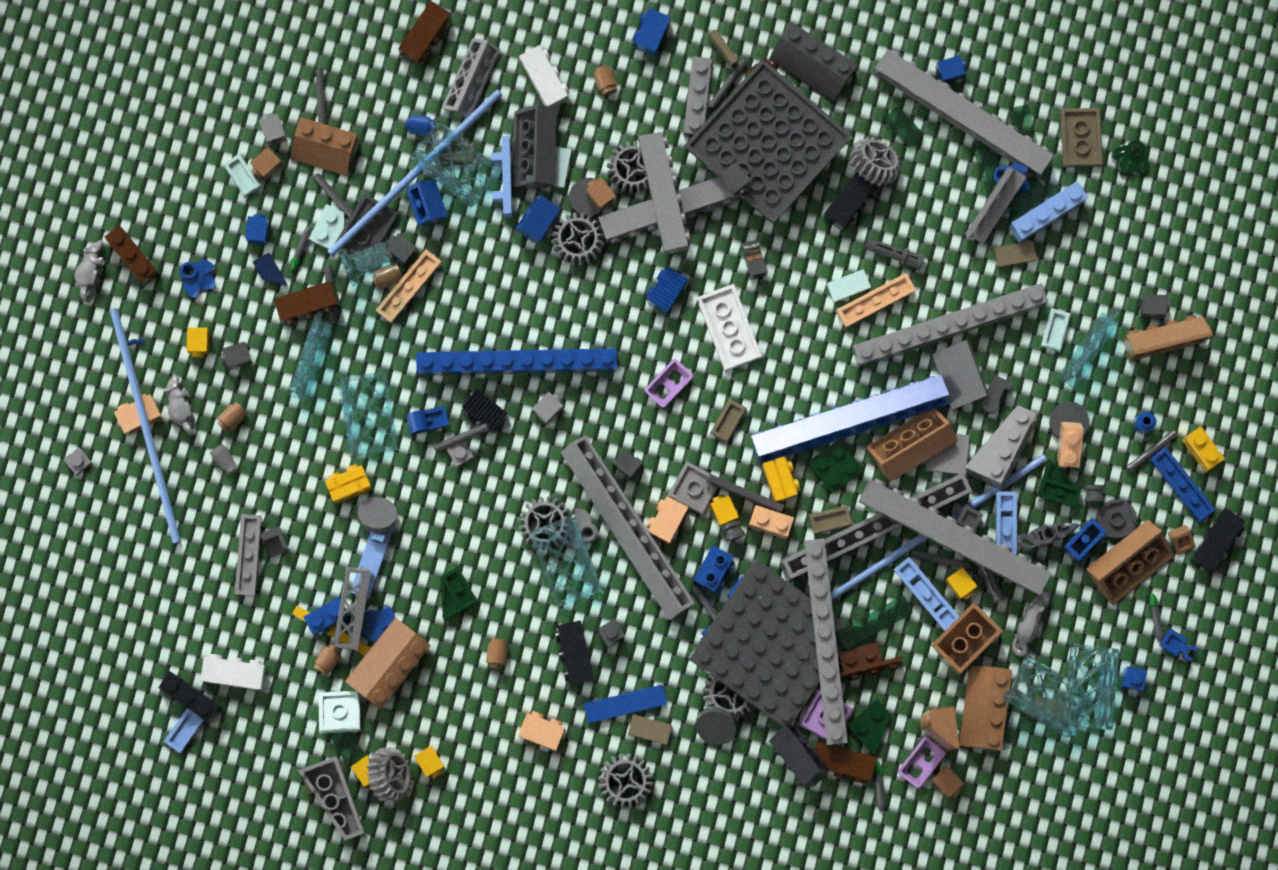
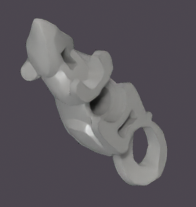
M102 240L83 249L85 257L75 271V281L80 287L81 299L86 303L92 301L101 274H98V268H103L105 265L103 257L99 258L103 249Z
M173 374L168 381L167 387L164 389L169 399L168 415L175 424L183 426L188 434L196 435L197 427L193 409L189 401H186V399L190 398L188 390L186 391V388H183L182 391L180 390L179 378L176 374Z
M1042 593L1037 595L1031 602L1030 608L1025 610L1023 621L1018 625L1017 634H1015V639L1012 642V650L1019 657H1024L1028 654V644L1035 639L1038 633L1041 612L1045 610ZM1017 639L1022 646L1021 651L1016 648Z

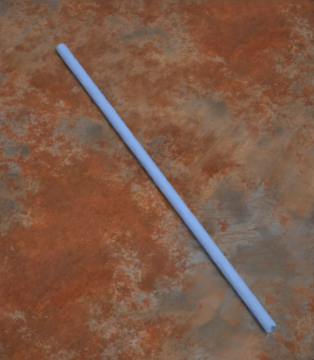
M1042 454L1010 475L1004 489L1047 461L1046 457ZM993 486L966 505L974 509L996 495V491L1000 492L1002 490ZM964 506L949 516L957 520ZM920 534L831 592V601H834L928 538Z

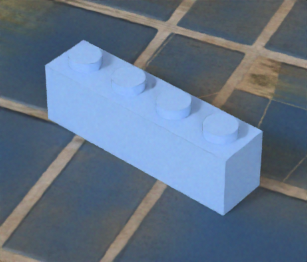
M1077 181L1013 221L1009 229L1018 243H1022L1084 204L1089 197Z

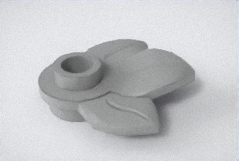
M576 508L573 520L567 522L573 525V528L566 529L571 535L567 538L565 545L570 548H579L584 543H592L598 538V529L592 524L591 515L581 508ZM587 529H590L592 531V535L590 537H587L585 535V531Z

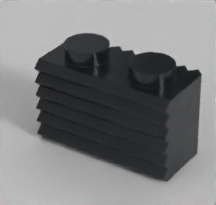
M478 389L472 393L461 407L464 411L463 415L470 421L475 419L480 423L478 426L487 423L492 434L508 417L506 411Z

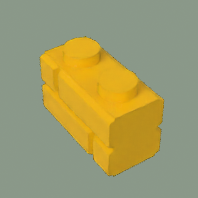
M1201 426L1181 440L1205 473L1225 459L1221 452L1217 451L1218 448Z
M784 456L762 464L775 502L779 503L798 496L797 491L800 490L797 479L793 480L791 472L794 469L791 460L787 461Z
M355 464L346 468L347 472L339 474V472L328 476V480L325 483L335 505L372 490L362 465L358 467Z

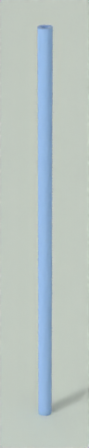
M496 90L327 252L332 257L339 252L502 96L501 92Z
M118 308L111 309L112 321L173 543L180 542L179 532Z

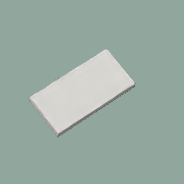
M734 284L697 297L699 307L725 372L762 358Z

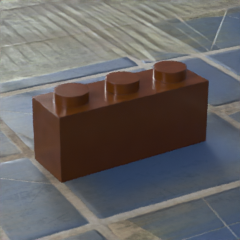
M430 0L399 46V54L418 66L422 62L425 63L430 56L429 51L432 46H437L442 31H446L452 23L450 12Z
M120 225L104 236L144 287L160 275Z
M331 281L274 299L280 322L287 324V326L299 323L298 320L306 318V320L316 318L317 314L322 312L325 314L335 312L336 308L341 307L335 284Z
M816 742L814 750L830 771L834 772L835 777L845 779L846 776L853 777L854 782L861 784L871 781L877 757Z

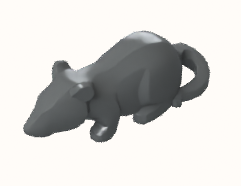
M1060 521L1052 524V526L1045 524L1031 531L1029 535H1018L1017 543L1024 549L1047 546L1055 540H1064L1078 529L1080 524L1062 523ZM1023 541L1029 543L1031 546L1024 544Z

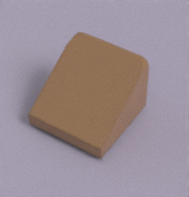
M1186 525L1168 532L1177 555L1196 547L1191 530Z

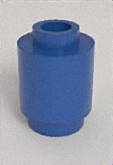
M412 114L411 118L407 117L406 129L409 130V134L427 137L428 135H433L435 120L431 119V117Z
M1150 412L1140 413L1134 420V429L1140 434L1149 433L1156 426V417ZM1143 419L1148 422V425L1144 424Z

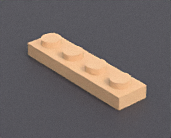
M425 250L378 306L376 312L392 324L442 262Z
M907 273L842 306L836 312L845 328L914 293L916 289Z

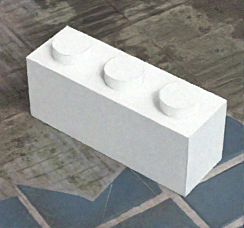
M539 45L519 56L520 63L544 106L555 108L568 101L567 94L570 92L566 84H561L558 79L560 74L556 66H551L549 62L551 58L546 49L542 50Z
M210 654V657H204L200 681L263 691L267 667L262 665V661L250 660V663H244L242 658L230 657V660H224L222 655Z

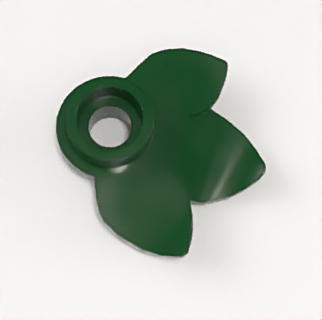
M1133 140L1128 145H1119L1112 152L1111 157L1119 160L1118 170L1120 176L1129 175L1134 170L1139 175L1144 176L1148 171L1149 160L1145 156L1146 147L1143 142ZM1138 146L1140 152L1134 154L1132 151L1133 147Z

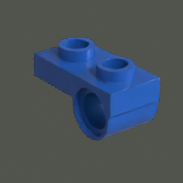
M445 405L425 411H413L406 415L411 436L450 426Z

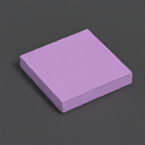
M818 689L798 725L826 740L821 690ZM843 703L846 723L853 708Z

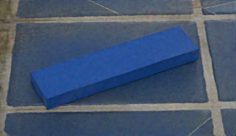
M1166 447L1149 459L1198 523L1215 511V508Z
M663 685L584 703L588 724L667 705Z

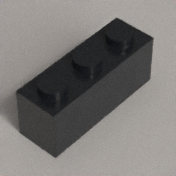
M856 172L825 211L823 218L841 231L845 227L849 229L855 221L854 215L857 212L861 213L867 206L865 201L868 197L873 198L878 192L877 183L872 185L871 181H865V178L859 177V173Z
M1227 508L1221 510L1190 560L1209 573L1214 570L1218 571L1224 563L1222 557L1225 553L1229 554L1235 545L1232 543L1236 536L1239 538L1244 532L1245 527L1243 525L1246 521Z
M581 620L557 625L558 630L554 631L556 642H561L562 650L559 651L561 663L565 662L567 670L563 671L565 682H570V686L594 681Z
M169 671L158 687L208 723H212L222 709L221 705L171 671Z
M784 724L769 740L773 745L774 752L783 758L785 766L793 771L800 785L815 787L830 771L796 725Z

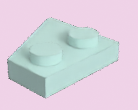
M326 204L309 237V241L329 250L335 244L344 228V212ZM341 249L336 254L344 257L345 250Z

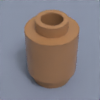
M606 65L597 67L593 77L599 92H602L603 96L615 93L617 91V82L611 67H606Z
M389 264L374 271L375 276L372 279L376 287H381L383 290L398 283L399 279H402L403 276L397 264Z
M235 402L233 405L230 404L217 417L219 420L217 424L225 432L227 430L233 431L245 419L244 416L247 412Z
M491 639V643L488 644L486 663L489 664L490 668L501 669V666H506L509 647L506 640Z
M331 644L328 647L324 645L315 660L314 668L328 675L330 671H333L342 656L338 654L340 650Z

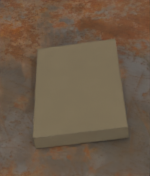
M1100 108L1060 109L1062 168L1102 167Z

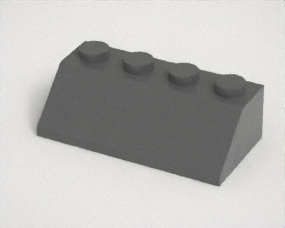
M793 22L784 31L769 57V60H772L776 65L833 102L839 96L857 67L855 62Z
M536 104L514 111L513 189H543L554 186L557 108ZM526 174L533 175L532 179L525 180Z

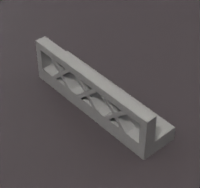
M472 38L442 109L455 112L464 119L473 113L501 50L489 40ZM477 44L480 45L479 50L474 53ZM472 63L471 68L467 70L468 65ZM465 81L463 86L459 88L460 83ZM457 98L454 106H451L452 101Z
M1008 167L965 235L984 244L1025 181L1026 176L1014 168Z
M346 567L333 643L334 647L358 650L371 574L369 567ZM350 572L359 574L358 583L354 586L349 581ZM354 591L356 593L355 603L350 606L346 601V596ZM351 611L353 614L352 621L346 626L342 620L343 615ZM347 630L349 632L348 643H340V635Z

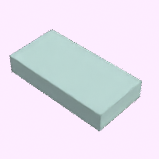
M240 154L223 164L245 198L262 187Z
M864 269L826 284L834 303L871 289Z
M1051 308L1041 343L1042 348L1057 352L1061 351L1071 313Z

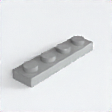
M692 57L684 135H694L705 123L712 59Z
M241 514L235 595L256 596L262 525L261 515Z

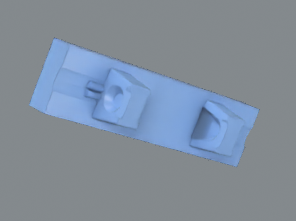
M502 136L501 152L491 153L492 163H502L503 191L492 192L493 202H503L504 218H512L510 136Z
M996 491L995 544L998 546L1004 544L1012 549L1011 553L1017 555V492Z
M395 525L385 532H370L358 567H369L371 570L367 599H370ZM356 573V576H355V578H354V581H353V584H352L353 586L358 583V580H359V574H358V573Z
M910 557L893 570L944 631L959 617Z

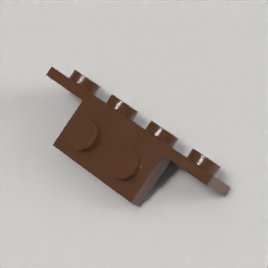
M877 642L838 652L843 671L840 672V681L847 679L855 681L860 679L862 675L869 674V676H874L881 673V670L888 669L892 671L903 665L902 656L882 661Z

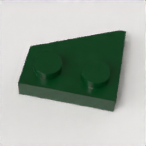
M1048 459L1037 497L1076 509L1082 488L1069 479L1066 473L1055 466L1053 461Z
M459 567L440 576L442 618L444 621L478 602Z
M877 699L849 723L847 727L865 748L874 755L891 714Z

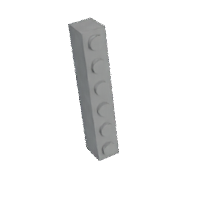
M662 131L638 136L664 255L688 250V244L691 243L689 232H685L683 226L687 223L684 212L680 213L679 206L682 205L680 193L676 194L675 186H678L676 175H672L670 170L673 167L671 155L667 156L666 149L669 148L667 137H663Z

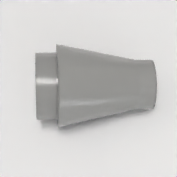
M220 444L210 452L211 459L226 470L228 474L238 467L227 446L225 447L223 444Z

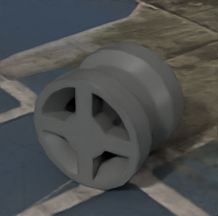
M1104 485L1084 486L1086 491L1085 503L1105 502L1103 497Z
M740 520L722 526V530L727 535V542L745 536V532L740 527Z

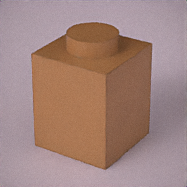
M269 147L264 149L250 162L253 167L251 171L258 179L262 177L265 181L283 166L281 160Z
M602 177L599 180L593 179L587 184L586 194L600 212L616 201V195Z
M945 766L931 779L932 783L947 798L951 796L955 798L963 790L961 786L964 783L948 766Z

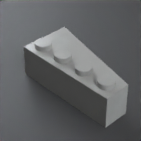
M1017 405L965 466L966 474L1003 490L1037 422L1036 413Z
M337 756L298 770L345 841L366 834Z

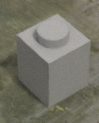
M266 114L262 117L263 119L259 120L268 146L287 140L278 114Z
M548 392L532 408V412L548 425L563 409L561 404L563 400L556 393L552 395Z

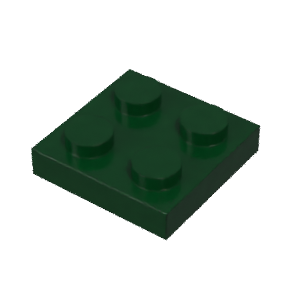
M841 439L807 462L831 495L864 471Z

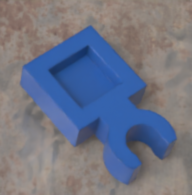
M1171 628L1158 645L1175 657L1180 652L1186 661L1192 660L1187 655L1188 650L1193 652L1198 650L1195 646L1185 645L1187 638Z

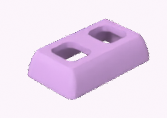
M673 359L645 388V392L661 407H665L692 379L693 374L677 359ZM673 370L678 371L683 376V379L677 385L668 379ZM661 384L670 391L664 399H661L654 392Z
M924 737L899 768L898 773L916 788H920L945 756L946 752L928 737ZM925 747L935 754L930 762H926L920 757V752ZM912 763H915L922 769V773L918 778L912 777L907 772Z

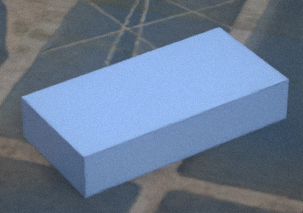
M187 708L163 742L177 752L182 753L205 720Z

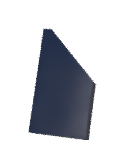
M270 252L252 262L262 280L282 286L288 285Z

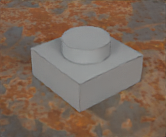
M465 441L447 449L456 467L474 458Z
M80 447L63 459L75 475H79L92 464Z

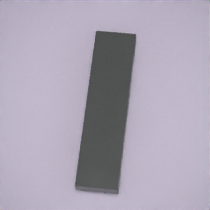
M709 474L705 482L709 485L778 513L782 512L783 504L715 475Z

